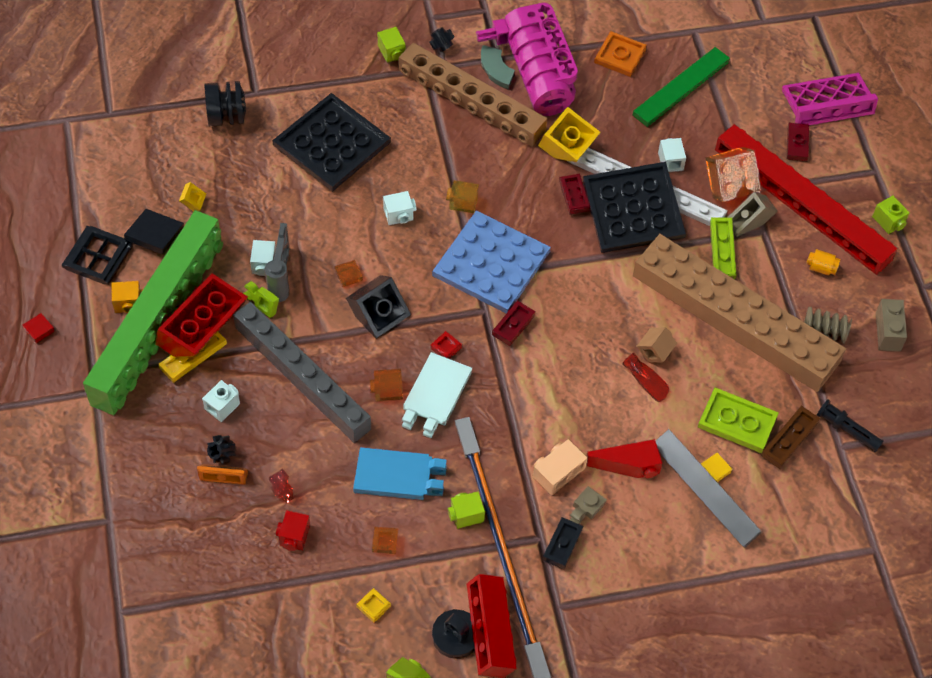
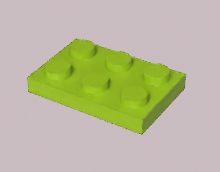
M714 387L697 428L762 453L779 412Z

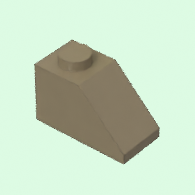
M753 192L727 218H732L733 233L738 237L764 225L778 210L766 195Z

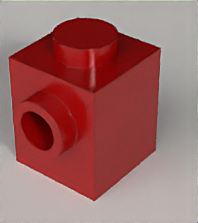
M286 510L283 522H279L276 529V536L279 537L280 546L290 551H295L296 549L303 551L310 529L309 515Z

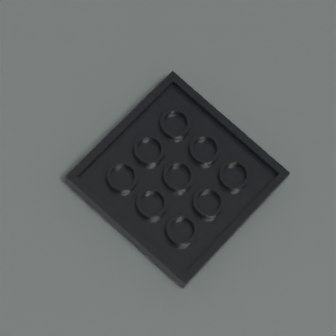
M330 93L272 141L274 147L333 192L391 143V137L334 94Z
M666 162L583 176V183L601 253L650 245L659 234L671 241L686 237Z

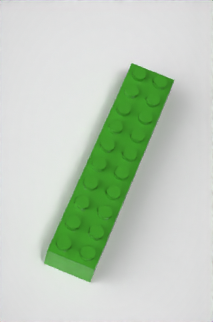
M197 210L193 212L84 380L83 386L90 406L113 416L118 409L124 406L129 391L134 390L139 375L146 371L148 361L159 349V346L156 345L158 328L192 294L194 288L200 285L202 275L206 270L210 269L216 253H220L222 250L223 241L217 218Z

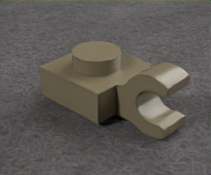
M587 486L574 501L573 507L575 509L570 514L572 517L570 521L580 524L585 516L592 520L606 504L607 499Z

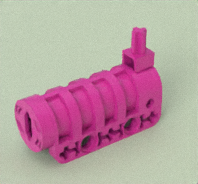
M538 3L514 9L505 16V19L494 20L492 28L476 31L478 42L495 39L497 45L509 43L535 112L542 116L556 115L564 111L574 101L576 90L573 83L577 79L578 70L553 7L550 4Z

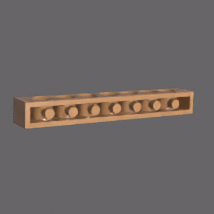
M412 43L399 56V71L402 74L434 90L438 95L448 98L454 104L462 106L470 113L484 119L487 123L500 128L503 132L516 137L520 142L533 147L546 132V117L421 46Z

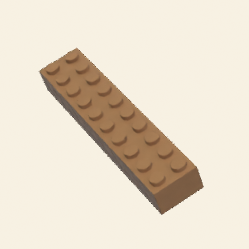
M661 234L656 237L635 262L634 278L816 392H819L842 361L846 351L845 347Z

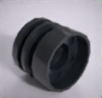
M230 81L226 82L225 91H221L218 82L204 83L208 126H222L224 116H228L230 125H234L233 115H238L239 124H244L246 103L245 93L240 81H235V90L231 91Z

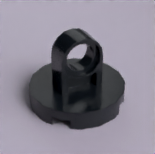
M453 609L445 611L437 617L433 624L432 638L435 648L448 658L467 657L475 651L470 613L464 610Z

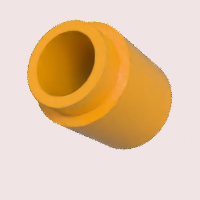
M816 249L814 253L810 252L806 264L810 265L809 270L829 276L830 274H836L840 259L836 258V255Z

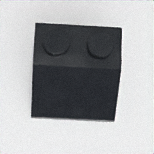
M380 275L346 297L355 317L374 338L379 337L411 315L394 280L389 276Z

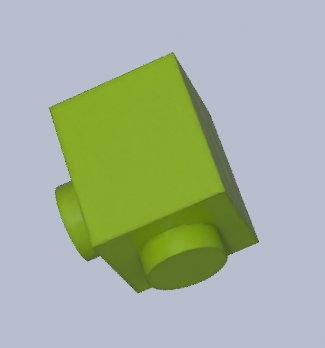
M397 27L377 32L378 47L386 62L399 60V56L405 51V42Z
M892 195L876 205L872 217L890 234L895 230L900 231L906 226L910 212Z
M479 491L469 494L460 493L451 498V507H448L450 521H455L457 529L484 522L485 510Z

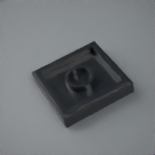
M145 209L126 231L124 240L163 255L184 228V223Z

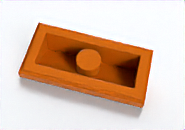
M205 464L197 466L199 480L246 484L248 469Z

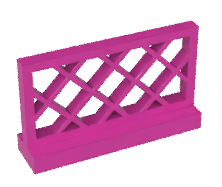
M859 73L782 86V92L796 116L795 123L814 125L875 114L878 97L875 93H870ZM856 80L857 86H854L847 82ZM834 84L839 86V88L834 89L832 87H829L828 85ZM809 88H817L820 91L817 93L809 90ZM845 88L847 90L852 91V93L848 94L841 90ZM791 91H797V92H800L801 94H800L799 96H797V95H794V94H792V93H790V92H791ZM825 91V92H828V93H830V94H833V96H832V97H828V96L822 95V93ZM804 95H808L810 97H813L814 99L810 101L803 97ZM838 96L844 99L836 100V97ZM817 100L824 101L822 103H816Z

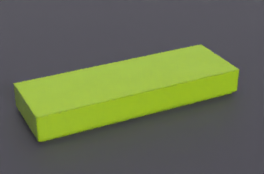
M711 217L710 232L713 267L735 279L736 263L732 218Z

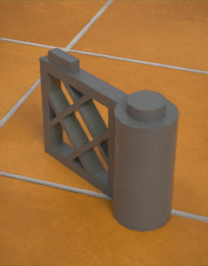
M280 223L274 260L269 261L265 266L267 290L277 296L279 302L286 300L290 294L287 274V261L290 250L287 223Z

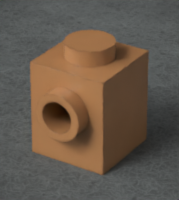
M666 327L650 328L638 343L637 348L647 362H664L677 345V342Z

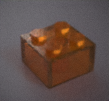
M742 147L706 157L712 197L714 199L725 202L761 191L755 150Z

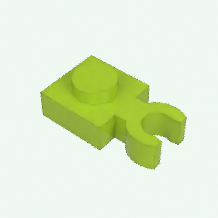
M252 281L247 283L244 287L248 290L243 294L248 296V300H253L254 305L269 318L276 315L279 298L264 287L259 289Z

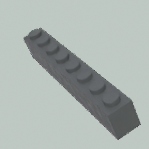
M251 301L233 314L235 328L353 443H356L371 430V416Z

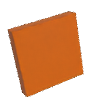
M610 31L597 53L594 63L631 77L643 57L647 45Z

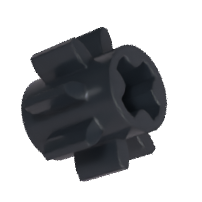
M441 27L430 34L432 39L429 43L433 50L439 48L440 52H443L453 45L451 40L455 36L451 29L445 30L444 27Z
M229 435L213 436L214 442L207 443V455L213 459V463H229V457L236 455V444L230 440Z

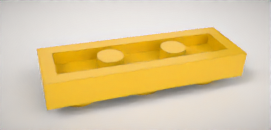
M217 332L195 356L174 357L170 355L159 363V368L174 383L227 344L226 339Z

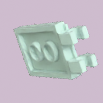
M431 352L403 405V410H406L402 418V427L411 430L417 416L424 417L427 421L423 427V435L432 438L438 424L446 425L472 374V368Z

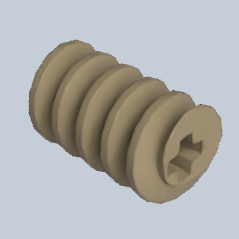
M809 306L804 323L819 332H824V335L827 337L832 334L834 341L841 336V341L844 344L849 335L852 318L848 322L847 315H843L839 320L838 313H835L830 318L829 311H826L822 316L821 309L819 308L813 314L812 307Z

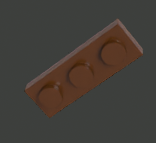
M801 405L763 450L761 456L781 469L819 423L820 418Z

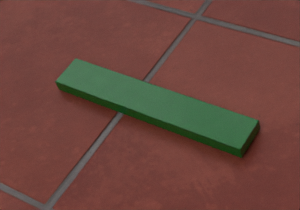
M714 47L633 110L632 116L648 127L727 65L730 58Z

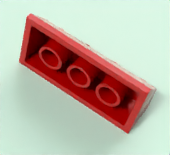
M212 273L158 328L156 345L174 357L195 356L248 300V296Z

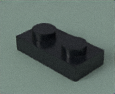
M561 517L542 560L565 569L584 526Z

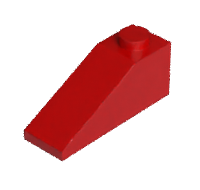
M653 439L588 451L586 466L634 478H653L660 474L662 460L656 441Z

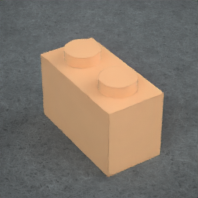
M568 439L563 444L558 443L555 445L548 456L541 457L535 462L533 478L552 496L586 468L587 457Z

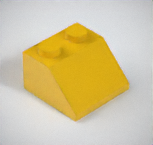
M567 107L544 134L538 146L555 159L577 162L601 132Z

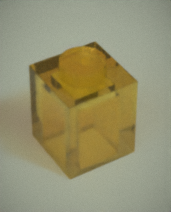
M454 180L452 188L447 190L446 200L450 201L449 209L475 213L479 184Z

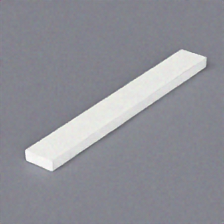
M590 148L584 152L577 162L567 161L593 174L632 168ZM673 186L680 213L710 226L711 217H726L728 210Z

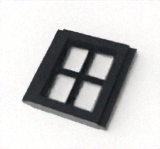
M86 226L62 263V268L104 285H109L133 247V243L96 227ZM93 237L105 240L97 252L86 249ZM108 242L118 245L112 258L101 254ZM84 252L94 256L87 268L77 265ZM98 257L109 261L101 274L91 270Z

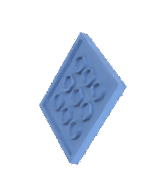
M476 210L432 271V276L507 313L550 253L551 247Z

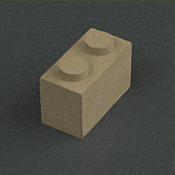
M881 299L876 310L879 350H902L907 339L904 300Z

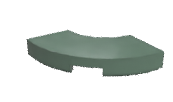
M483 45L481 49L482 68L491 81L503 88L509 89L515 75V70L503 62L501 57L502 50Z

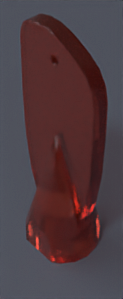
M635 353L629 355L622 365L631 371L637 382L655 401H663L669 392L668 384L653 369L641 362Z

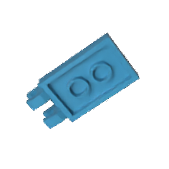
M360 447L353 491L360 494L423 500L424 495L443 496L444 480H429L430 474L446 475L447 460L432 459L429 454Z

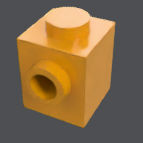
M139 281L112 283V305L115 313H128L143 291V289H140Z

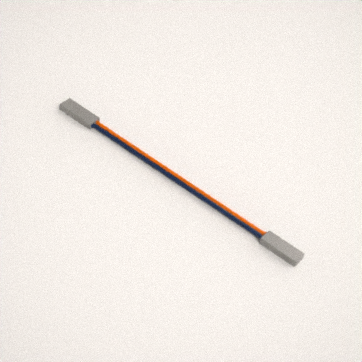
M466 417L455 420L465 458L468 457L525 637L526 645L524 649L533 678H551L541 644L534 637L478 458L480 449L470 418Z

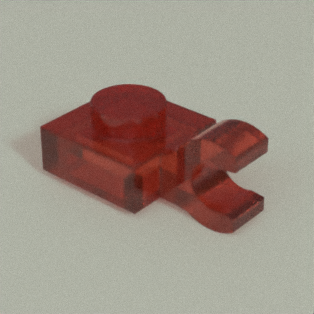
M281 469L280 472L278 471L271 475L269 481L273 485L271 490L277 498L281 497L285 503H288L294 499L293 488L288 483L289 475L284 469Z

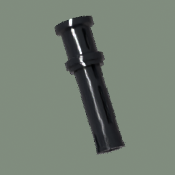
M829 399L825 401L816 415L818 417L822 416L832 423V427L835 429L840 427L855 439L871 448L875 453L884 442V440H881L849 418L845 410L841 411L833 406Z

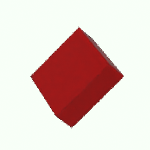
M42 313L22 325L35 343L55 332L54 327Z
M447 331L430 345V349L435 353L448 359L453 357L462 348V343Z

